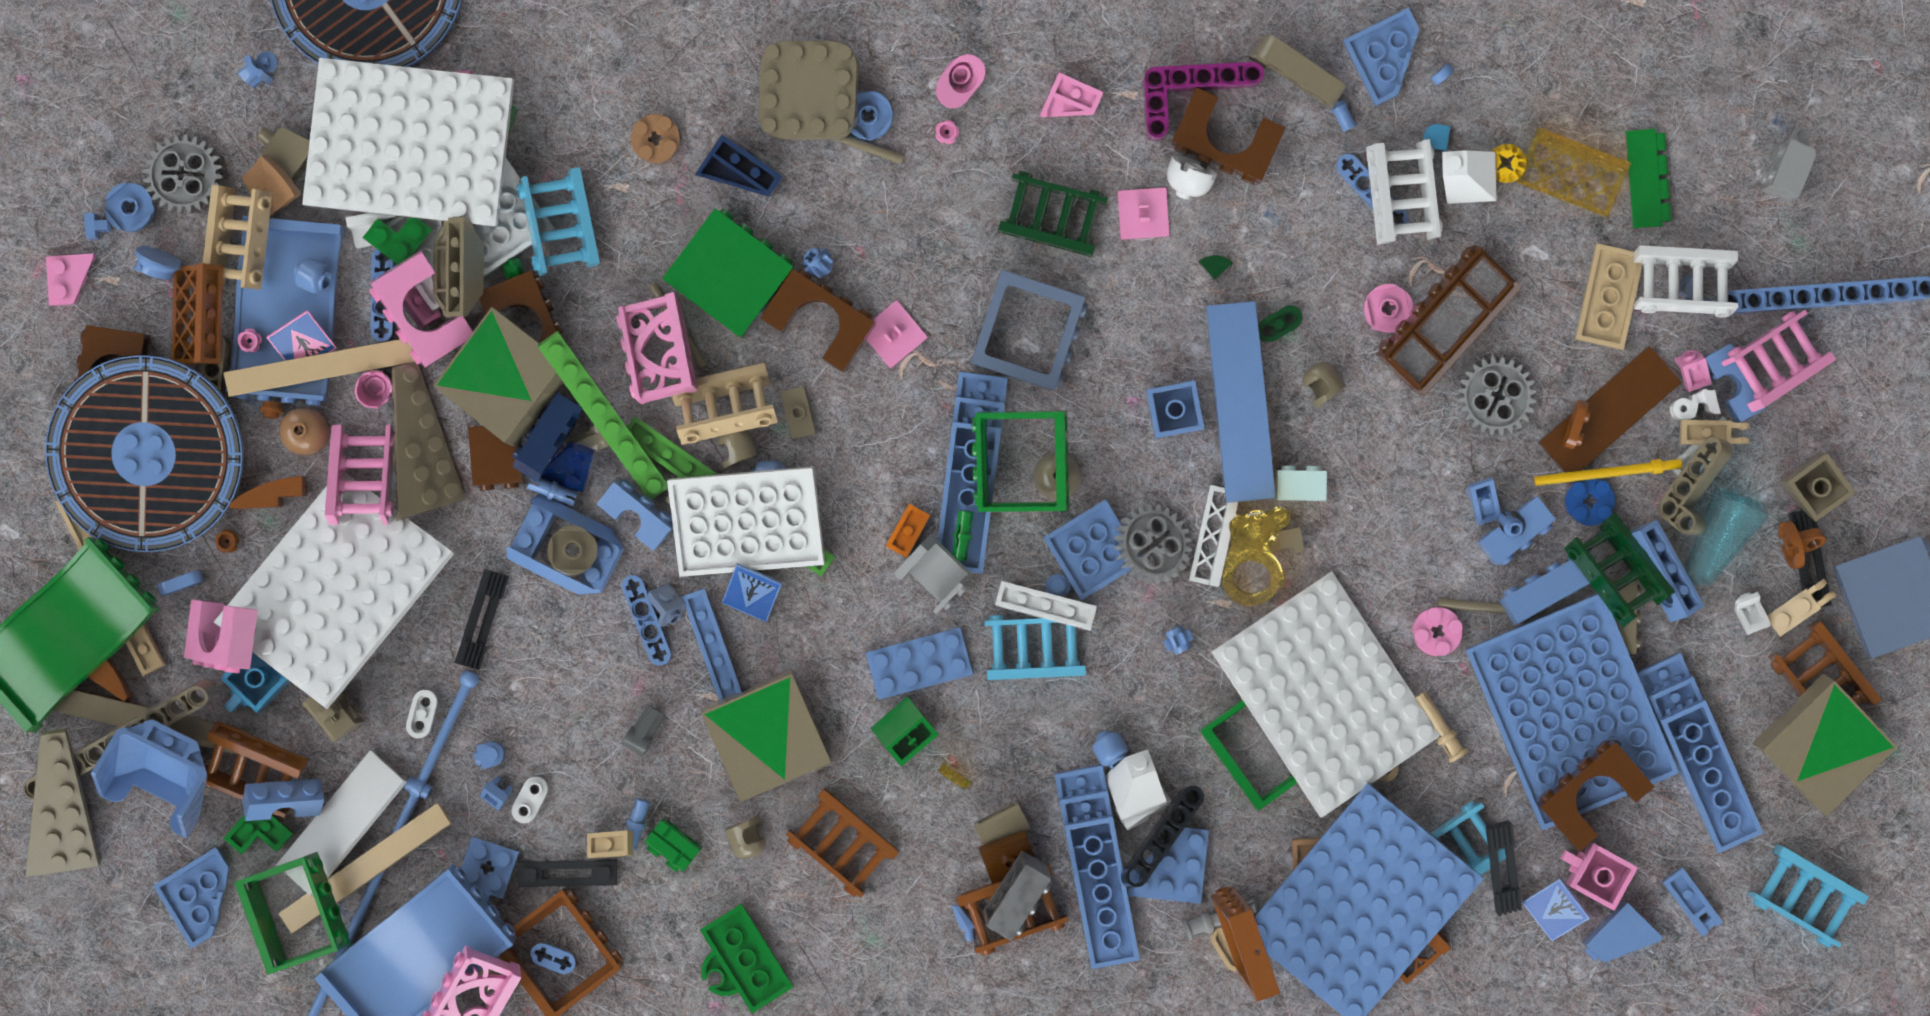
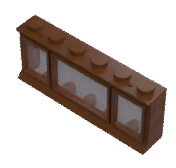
M1469 246L1462 252L1458 263L1450 266L1445 271V277L1441 282L1434 284L1429 289V295L1423 302H1418L1412 308V314L1407 320H1402L1396 326V332L1391 338L1385 339L1379 345L1380 350L1375 354L1416 394L1426 396L1523 287L1480 246Z

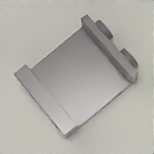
M932 535L924 540L893 573L901 580L909 572L940 602L933 610L935 614L942 608L947 611L956 601L953 596L956 593L961 596L970 587L967 582L973 576Z

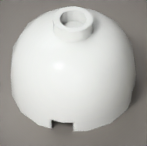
M1176 155V158L1172 156L1169 162L1167 180L1170 186L1176 190L1178 197L1189 200L1190 196L1199 197L1206 194L1213 186L1218 175L1217 172L1209 166L1205 170L1200 166L1201 162Z

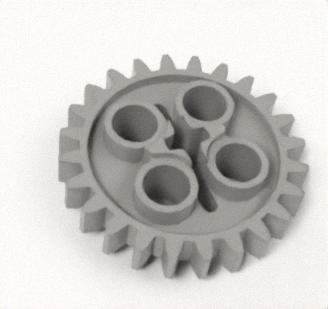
M187 134L184 135L182 141L178 135H174V142L165 138V146L159 143L156 144L159 150L157 153L150 151V154L154 157L153 160H145L150 165V168L143 169V172L149 174V177L144 179L143 182L151 184L146 191L149 193L155 192L152 200L159 201L161 199L159 206L165 208L168 205V211L172 213L176 207L181 215H183L185 208L190 214H193L194 207L203 211L202 203L210 204L209 197L212 185H219L217 184L218 180L225 179V177L218 174L224 167L216 164L221 160V157L213 156L216 150L213 147L207 149L208 142L203 141L199 145L200 138L196 136L192 141ZM176 155L178 159L177 164L174 167H169V158ZM201 157L202 165L198 169H193V160ZM163 171L177 173L187 171L191 174H205V177L184 176L181 178L177 175H163ZM170 180H174L176 184L175 188L172 191L167 192V182ZM199 182V191L192 194L190 191L192 183Z
M1494 356L1490 357L1489 364L1482 359L1480 360L1481 367L1476 364L1471 365L1473 373L1470 371L1464 372L1468 378L1467 380H1459V383L1464 388L1457 389L1456 392L1462 394L1463 398L1457 399L1456 402L1463 403L1464 406L1458 411L1467 412L1463 420L1472 419L1473 422L1470 427L1474 428L1479 425V433H1483L1487 428L1489 436H1493L1495 430H1497L1499 436H1503L1504 429L1511 434L1513 433V425L1517 429H1521L1520 420L1524 422L1529 421L1525 415L1526 413H1534V410L1529 405L1537 403L1536 400L1531 398V395L1537 393V390H1530L1529 386L1535 382L1526 380L1530 374L1529 372L1523 374L1520 372L1523 367L1522 364L1516 368L1513 367V359L1505 364L1504 357H1500L1498 363H1496ZM1486 374H1492L1495 377L1496 383L1493 387L1486 385L1484 381ZM1505 376L1506 381L1499 392V396L1502 399L1494 403L1491 416L1488 417V409L1494 401V396L1491 394L1498 391L1501 379ZM1510 383L1518 387V394L1515 397L1510 396L1507 392V387ZM1477 396H1482L1486 400L1484 409H1478L1475 406ZM1500 406H1505L1508 409L1509 414L1506 419H1501L1497 414Z
M1148 504L1144 506V509L1139 506L1135 508V512L1133 510L1128 512V518L1124 517L1120 520L1124 526L1120 525L1116 528L1121 535L1114 537V540L1120 542V545L1114 547V550L1121 551V554L1116 558L1124 559L1125 561L1121 567L1126 568L1129 566L1128 575L1137 573V581L1145 577L1146 584L1151 583L1153 579L1155 584H1159L1162 582V579L1164 582L1171 580V577L1178 576V571L1186 568L1183 563L1190 560L1185 554L1192 551L1191 548L1186 546L1187 543L1192 541L1190 538H1185V534L1189 532V529L1181 528L1184 520L1177 522V513L1170 516L1169 508L1167 507L1161 511L1160 505H1156L1152 509L1151 505ZM1152 522L1157 525V527H1158V532H1155V531L1152 529V527H1151V523H1152ZM1166 531L1169 533L1167 537L1156 543L1152 549L1146 551L1141 557L1137 556V553L1150 545L1153 540L1162 536ZM1134 536H1136L1139 539L1140 546H1137L1134 543ZM1166 542L1171 544L1172 552L1167 550ZM1148 556L1154 559V566L1149 564Z

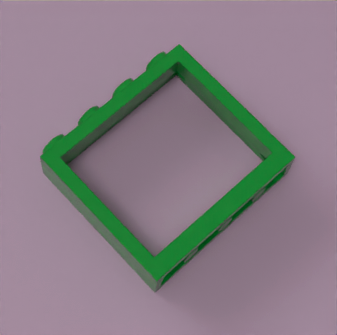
M1067 410L979 411L975 413L972 432H976V442L972 444L973 457H977V467H973V480L977 481V491H974L975 506H978V512L1069 510ZM1054 418L1056 501L989 502L987 420Z
M1240 699L1200 728L1199 731L1254 808L1259 811L1294 786L1297 781L1293 775H1290L1260 797L1212 730L1246 706L1243 699Z
M318 851L234 882L267 975L351 945L349 933L344 926L340 909L336 904L332 893V886L328 882ZM302 865L331 944L286 959L258 881Z

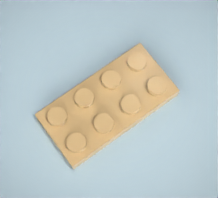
M1598 243L1595 244L1574 340L1624 350L1642 270L1641 263H1634V251Z

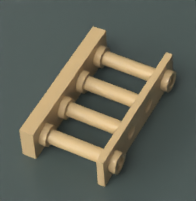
M212 185L203 263L223 265V286H225L226 278L241 280L240 287L261 290L273 192L252 189L251 197L236 195V188ZM234 205L250 206L248 221L233 220ZM231 229L247 231L245 246L230 244ZM229 254L244 255L242 270L227 269Z
M765 363L696 378L698 391L672 396L675 407H682L684 425L676 426L682 445L778 423L773 404L766 406L763 387L771 384ZM681 382L669 384V386L679 384ZM753 389L757 408L742 411L739 392ZM729 395L733 414L718 417L715 398ZM705 400L708 419L694 422L691 403Z

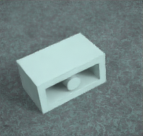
M1281 466V470L1275 471V500L1326 501L1327 471H1321V466H1306V471H1296V466Z

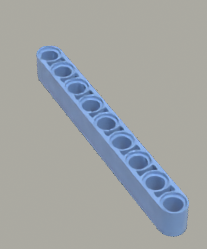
M1930 277L1728 291V297L1733 300V303H1738V308L1733 314L1921 301L1930 298ZM1922 282L1928 286L1926 295L1920 291V284ZM1897 284L1901 285L1904 289L1902 296L1897 295L1895 292ZM1872 286L1879 289L1878 298H1874L1871 295ZM1847 288L1854 290L1855 298L1853 300L1847 297ZM1824 289L1828 290L1831 295L1829 302L1824 301L1822 298V291ZM1799 291L1804 292L1806 295V302L1804 304L1800 303L1797 299ZM1774 293H1778L1782 297L1781 305H1776L1773 302ZM1749 295H1754L1757 298L1758 303L1756 307H1752L1748 303Z

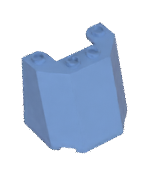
M153 719L129 728L117 729L91 772L99 796L111 802H120L127 797L133 785L177 806L170 818V828L177 835L188 839L200 818L207 780L206 769L197 741Z

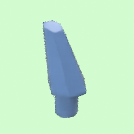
M952 905L959 929H964L965 940H975V926L971 916L962 906Z

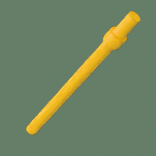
M1654 459L1650 460L1649 463L1534 476V485H1548L1648 472L1661 474L1665 470L1682 469L1681 459L1666 461Z

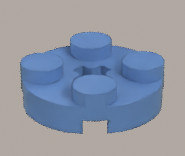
M875 91L857 93L858 122L857 126L851 131V134L861 140L874 141L888 132L892 125L893 112L889 101L882 94ZM873 110V117L875 119L865 122L863 120V111L869 112Z
M121 183L112 188L106 196V218L111 225L119 230L129 233L140 231L150 224L153 216L156 214L157 210L155 202L152 200L153 196L141 185ZM126 202L135 203L136 206L133 213H125L124 210L127 208Z

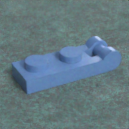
M1680 867L1661 881L1702 937L1709 933L1708 930L1713 926L1717 927L1723 923L1684 868ZM1706 913L1709 918L1702 922L1699 917Z

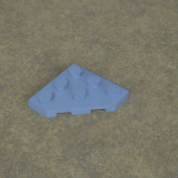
M1409 7L1342 41L1375 107L1396 97L1399 93L1420 30Z
M1185 827L1147 882L1141 887L1128 888V896L1201 904L1209 830ZM1149 854L1144 860L1150 864L1153 860V854ZM1132 870L1129 874L1131 882L1136 883L1139 880V874L1135 870Z
M215 847L153 885L191 949L215 934L231 869L219 847Z

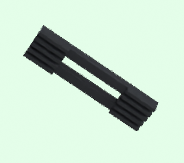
M1803 510L1788 513L1789 520L1794 523L1798 532L1818 528L1817 521L1814 522ZM1821 547L1812 550L1817 580L1820 582L1825 579L1827 582L1825 587L1812 594L1817 602L1830 592ZM1805 559L1804 567L1798 569L1802 591L1806 588L1810 589L1817 584H1810ZM1831 600L1821 607L1831 606Z
M484 569L454 663L480 670L487 648L485 644L499 600L503 598L509 576ZM490 596L476 643L471 642L485 597Z
M1509 820L1485 826L1495 912L1498 916H1502V914L1507 915V912L1509 914L1512 911L1517 912V909L1521 911L1522 904L1517 880L1513 825ZM1499 848L1505 849L1509 887L1502 888L1498 859Z
M617 860L518 862V887L617 885ZM543 869H592V878L544 879Z

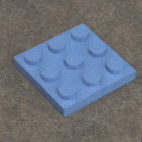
M1106 499L1043 537L1080 600L1085 599L1130 570L1129 566L1126 568L1121 567L1125 562L1124 559L1116 558L1121 554V551L1114 550V547L1120 545V542L1114 540V537L1121 535L1116 530L1121 523Z

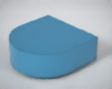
M1431 125L1425 130L1423 140L1430 139V144L1434 150L1445 152L1451 126Z

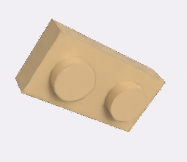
M625 830L587 834V858L633 856V831Z

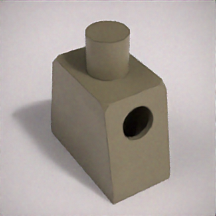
M264 127L257 136V139L266 145L261 155L267 154L295 184L307 167L310 140L283 127H280L275 134Z

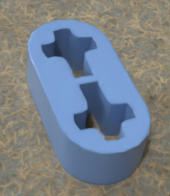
M196 570L157 584V588L162 597L205 582L202 571Z
M546 942L536 944L531 950V959L535 964L560 974L570 973L577 965V958L574 953ZM544 947L546 948L545 953L553 957L552 959L544 957L540 960L536 950H541ZM565 956H568L569 962L572 965L563 969L562 963L555 959L556 957L563 959Z

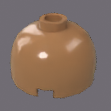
M299 407L291 410L283 417L279 427V435L283 445L290 452L301 456H311L326 446L330 438V426L321 412L310 407Z

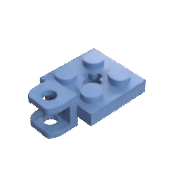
M472 837L461 868L467 874V880L472 886L475 885L482 891L484 900L490 905L492 896L504 899L520 852ZM487 861H491V866L495 868L494 872L484 875V870L481 869V866L486 864Z

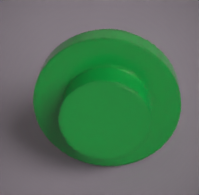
M510 258L502 266L506 278L511 279L524 273L518 258Z

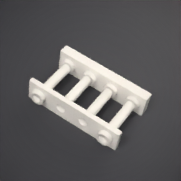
M1430 139L1416 143L1417 149L1387 152L1384 143H1376L1366 147L1377 245L1396 241L1395 237L1397 234L1426 232L1427 240L1441 237L1443 225L1438 213L1432 161L1434 149L1430 144ZM1418 159L1419 174L1395 176L1388 174V161ZM1421 183L1422 198L1393 200L1390 196V187L1393 185ZM1424 209L1425 222L1397 225L1393 222L1392 212L1394 210Z
M1639 245L1634 252V263H1641L1644 266V297H1639L1634 304V309L1641 310L1643 313L1672 311L1715 314L1716 317L1721 318L1729 317L1738 308V303L1728 302V269L1732 268L1738 261V251ZM1666 264L1668 267V299L1654 298V265ZM1681 265L1690 266L1693 269V300L1679 299L1678 267ZM1715 267L1717 270L1718 302L1703 301V268Z

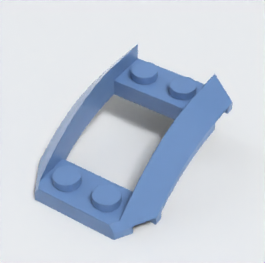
M539 493L530 501L533 504L511 547L507 546V559L578 595L602 593L624 551L620 540L617 539L613 529L553 499H546L547 496ZM556 516L600 537L597 544L596 560L589 570L582 573L579 581L535 559Z

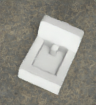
M1759 592L1753 594L1745 593L1738 597L1735 601L1734 611L1747 635L1770 626L1771 622L1760 603Z

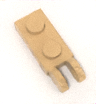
M1680 420V445H1701L1710 437L1726 440L1730 444H1749V438H1731V430L1750 429V423H1733L1732 421Z
M1825 579L1810 589L1806 588L1767 615L1771 622L1770 624L1780 637L1822 609L1821 606L1837 596L1833 591L1823 596V599L1818 602L1812 594L1817 590H1821L1827 584Z

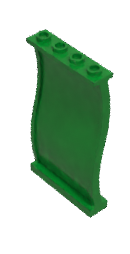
M87 537L84 540L86 543L48 583L0 624V704L25 732L36 733L43 726L42 723L80 683L113 656L145 624L153 613L160 610L156 604L157 599L150 592L144 591L140 587V580L124 569V562L117 556H112L108 551L109 546L100 538Z

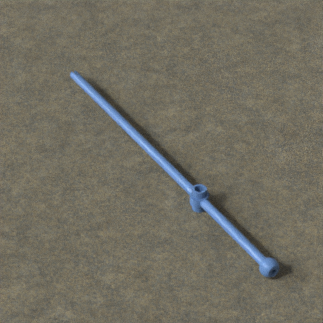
M470 670L462 672L460 676L462 685L419 777L416 779L410 776L405 784L404 789L410 792V796L393 833L408 823L420 798L427 800L431 795L433 786L428 784V778L470 688H474L479 683V675ZM385 871L369 882L347 929L351 944ZM351 945L338 950L333 961L338 956H340L344 951H346ZM320 987L307 1016L319 1015L328 995L322 987Z

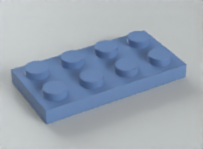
M961 627L866 652L878 700L973 675Z

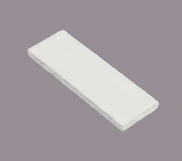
M370 750L322 808L320 816H316L276 865L279 866L318 851L328 879L407 781L374 751ZM302 865L284 871L309 896H313Z

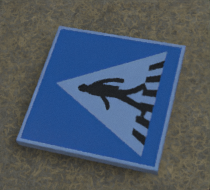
M737 563L722 603L767 622L782 582Z
M1561 878L1522 901L1523 905L1551 941L1591 918Z

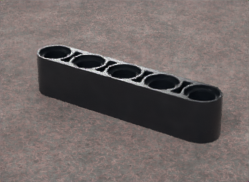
M1184 787L1174 797L1171 804L1122 870L1121 881L1126 887H1141L1150 878L1203 803L1204 793L1200 787ZM1188 791L1193 792L1195 795L1193 804L1186 800V793ZM1175 810L1181 814V821L1178 824L1172 820V813ZM1160 830L1167 834V840L1164 844L1158 840ZM1146 850L1151 851L1153 854V860L1150 864L1143 858ZM1132 870L1137 871L1139 874V880L1136 883L1131 882L1129 878Z

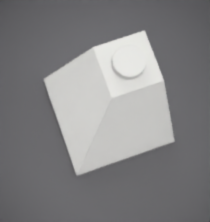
M1470 150L1442 152L1443 180L1447 204L1497 201L1496 152Z
M1148 749L1125 757L1105 775L1121 820L1167 804Z

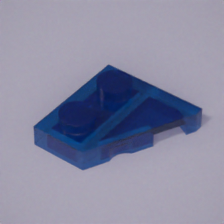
M571 442L564 448L562 453L554 457L541 478L551 482L554 480L559 485L584 492L595 450Z

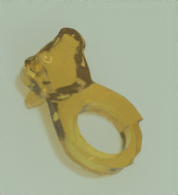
M1277 506L1268 511L1254 510L1246 514H1236L1230 521L1229 529L1232 542L1223 567L1222 584L1225 592L1233 601L1243 606L1252 607V605L1265 603L1272 598L1278 587L1284 588V570L1276 557L1270 552V548L1281 529L1289 524L1290 516L1286 508ZM1247 561L1259 562L1269 570L1271 581L1264 590L1256 593H1247L1239 589L1234 583L1232 576L1236 567Z

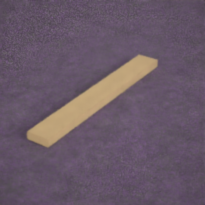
M400 339L227 371L224 372L228 396L230 397L414 362L409 354L412 348L408 342L403 344Z
M57 500L55 503L80 550L86 543L84 540L87 537H95L76 524ZM145 623L126 642L142 676H146L166 666Z
M436 803L328 878L336 904L453 824L442 805ZM305 894L282 910L279 915L290 933L294 934L319 917L320 912L314 896Z

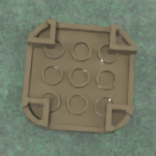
M782 41L767 46L760 64L758 114L762 129L775 139L781 141L829 140L837 142L842 141L844 137L848 136L854 127L857 126L858 122L857 93L860 64L854 52L845 44L835 41Z

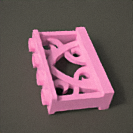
M672 292L665 294L663 297L618 307L619 315L616 316L619 329H622L624 338H621V346L623 351L627 353L628 361H625V368L627 374L631 375L632 384L629 385L632 398L636 399L640 404H645L646 402L685 392L698 391L681 299ZM667 306V310L661 312L655 318L650 312L651 310ZM639 313L645 314L650 322L646 324L643 320L637 319L640 321V327L637 329L633 328L631 323L633 317ZM661 326L664 330L666 326H670L671 331L669 334L664 335L659 327ZM654 332L662 340L674 342V347L664 354L661 366L654 364L642 354L647 341ZM670 357H676V358H677V363L674 364V365H671V363L669 362V369H668V368H667V362H668L669 358H670ZM639 363L645 367L642 371H640ZM657 375H659V385L654 390H646L643 386L644 378L650 377L651 385L656 381ZM666 378L681 379V383L665 387Z
M465 945L462 952L456 954L453 968L444 975L441 989L433 994L431 1006L428 1011L423 1012L422 1016H470L472 1014L499 1016L521 979L520 964L512 961L510 963L502 961ZM474 963L483 968V974L478 976L475 967H473L474 971L472 973H466L465 970L468 965ZM488 969L496 971L503 975H488ZM485 986H487V990L494 989L493 993L486 994L484 992ZM479 987L480 997L486 1005L484 1007H472L462 1014L456 1003L455 996L468 989Z

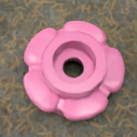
M951 120L940 122L935 128L937 132L936 138L941 143L952 144L956 141L955 138L959 136V128Z
M245 329L244 332L238 335V344L242 351L253 353L259 350L262 337L254 329Z

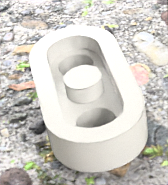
M421 690L413 697L406 722V730L414 738H423L432 730L439 700L437 695L431 690ZM428 697L430 699L429 706L423 705V698ZM418 721H422L424 724L422 730L416 728Z
M534 776L524 783L512 807V815L516 821L528 823L538 814L549 791L548 783L544 778ZM534 784L538 785L540 789L537 794L531 791V787ZM522 806L528 809V814L525 816L520 813Z

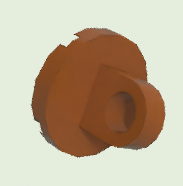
M1792 521L1782 522L1778 526V537L1784 540L1783 545H1781V551L1788 566L1794 570L1804 567L1805 552L1818 549L1826 542L1825 535L1819 528L1798 532Z

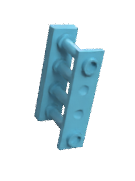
M580 167L570 169L567 172V176L562 180L529 185L527 176L522 177L516 188L518 198L523 199L534 251V256L532 257L534 271H538V275L541 277L547 273V266L576 261L585 262L587 268L597 267L600 264ZM562 189L571 191L572 200L569 203L537 209L533 207L532 194ZM566 213L576 215L577 224L574 227L542 233L538 231L537 218ZM571 237L581 239L582 248L579 251L547 257L543 255L542 242Z
M1004 615L989 616V621H984L985 626H992L994 665H991L992 669L987 670V680L1086 676L1085 665H1080V661H1077L1076 627L1066 625L1068 661H1065V666H1055L1052 655L1051 623L1058 622L1043 618L1004 620ZM1041 623L1043 662H1041V667L1031 668V663H1028L1026 624ZM1017 624L1018 663L1016 668L1006 669L1003 659L1002 625Z
M1471 801L1461 808V813L1430 834L1435 838H1439L1449 831L1469 862L1467 864L1482 875L1490 869L1489 853L1482 858L1480 855L1477 856L1457 826L1467 818H1470L1487 843L1485 827L1487 825L1478 813V811L1484 808V805L1479 801L1476 803ZM1499 848L1498 850L1499 863L1506 859L1505 849Z
M1777 844L1773 851V854L1779 856L1777 867L1762 893L1758 895L1750 891L1748 896L1754 899L1753 904L1766 911L1769 907L1818 936L1816 941L1828 948L1831 945L1840 948L1841 943L1833 939L1836 931L1852 905L1855 906L1856 902L1865 905L1869 896L1784 846ZM1794 865L1800 869V876L1780 908L1770 902L1769 899L1787 868H1791ZM1816 878L1821 881L1820 886L1822 888L1804 919L1801 920L1790 914L1808 881ZM1836 890L1843 894L1841 897L1843 901L1823 933L1811 925L1829 894Z

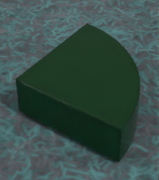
M1218 255L1207 256L1198 261L1213 280L1233 264L1229 259Z

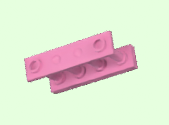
M1793 310L1781 317L1783 322L1745 347L1741 348V346L1732 349L1727 353L1729 357L1721 362L1723 366L1736 362L1755 393L1753 395L1755 399L1747 404L1751 412L1765 408L1836 360L1832 352L1821 355L1820 352L1817 353L1797 320L1808 314L1806 310L1795 313ZM1788 326L1808 356V364L1805 366L1799 365L1780 334ZM1770 338L1791 369L1789 371L1791 375L1787 378L1780 375L1762 346ZM1754 350L1773 381L1771 383L1773 387L1769 390L1762 387L1744 358V355Z
M332 425L325 502V517L329 525H339L340 516L344 514L379 513L383 525L389 524V516H393V501H390L395 436L391 425H386L385 436H349L345 434L342 425ZM349 446H384L383 458L347 459L344 455L345 449H348ZM347 468H383L382 481H345L343 479V471H347ZM345 491H381L380 503L344 504L341 501V493H345Z

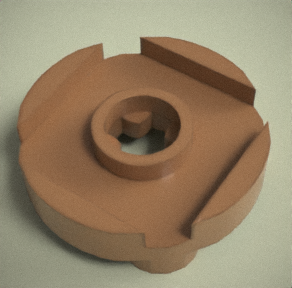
M660 114L647 115L633 126L631 133L633 150L642 160L651 164H662L669 161L680 146L679 130L666 116ZM653 133H657L658 136L662 135V140H659V145L657 146L653 142H649V138L652 137Z

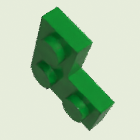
M410 217L400 231L396 233L377 218L362 238L398 265L413 255L432 229L418 218Z
M273 814L271 819L245 821V815H243L223 839L241 855L249 849L258 837L275 852H278L292 837L294 832Z

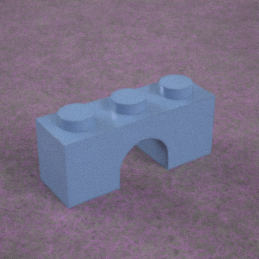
M1728 344L1704 357L1706 358L1711 380L1722 376H1728L1734 380L1736 384L1735 394L1723 403L1734 423H1740L1763 411L1766 407L1751 412L1747 404L1755 399L1753 396L1755 393L1736 362L1726 366L1722 365L1721 362L1729 357L1727 353L1736 348V346L1733 347L1732 344Z
M619 478L612 483L597 505L615 520L622 516L626 510L635 511L640 516L641 526L634 536L654 551L660 547L673 530L672 516L666 511L658 510L648 496H641L634 490L635 486L631 482Z
M1538 496L1531 498L1515 511V514L1523 523V530L1520 535L1509 537L1500 527H1494L1476 541L1493 565H1499L1500 563L1502 566L1506 565L1514 558L1513 553L1519 548L1523 551L1534 542L1532 540L1534 536L1538 533L1542 536L1553 528L1551 523L1556 519Z
M320 779L246 784L242 798L245 821L271 819L272 813L280 808H293L295 817L320 816L324 802Z

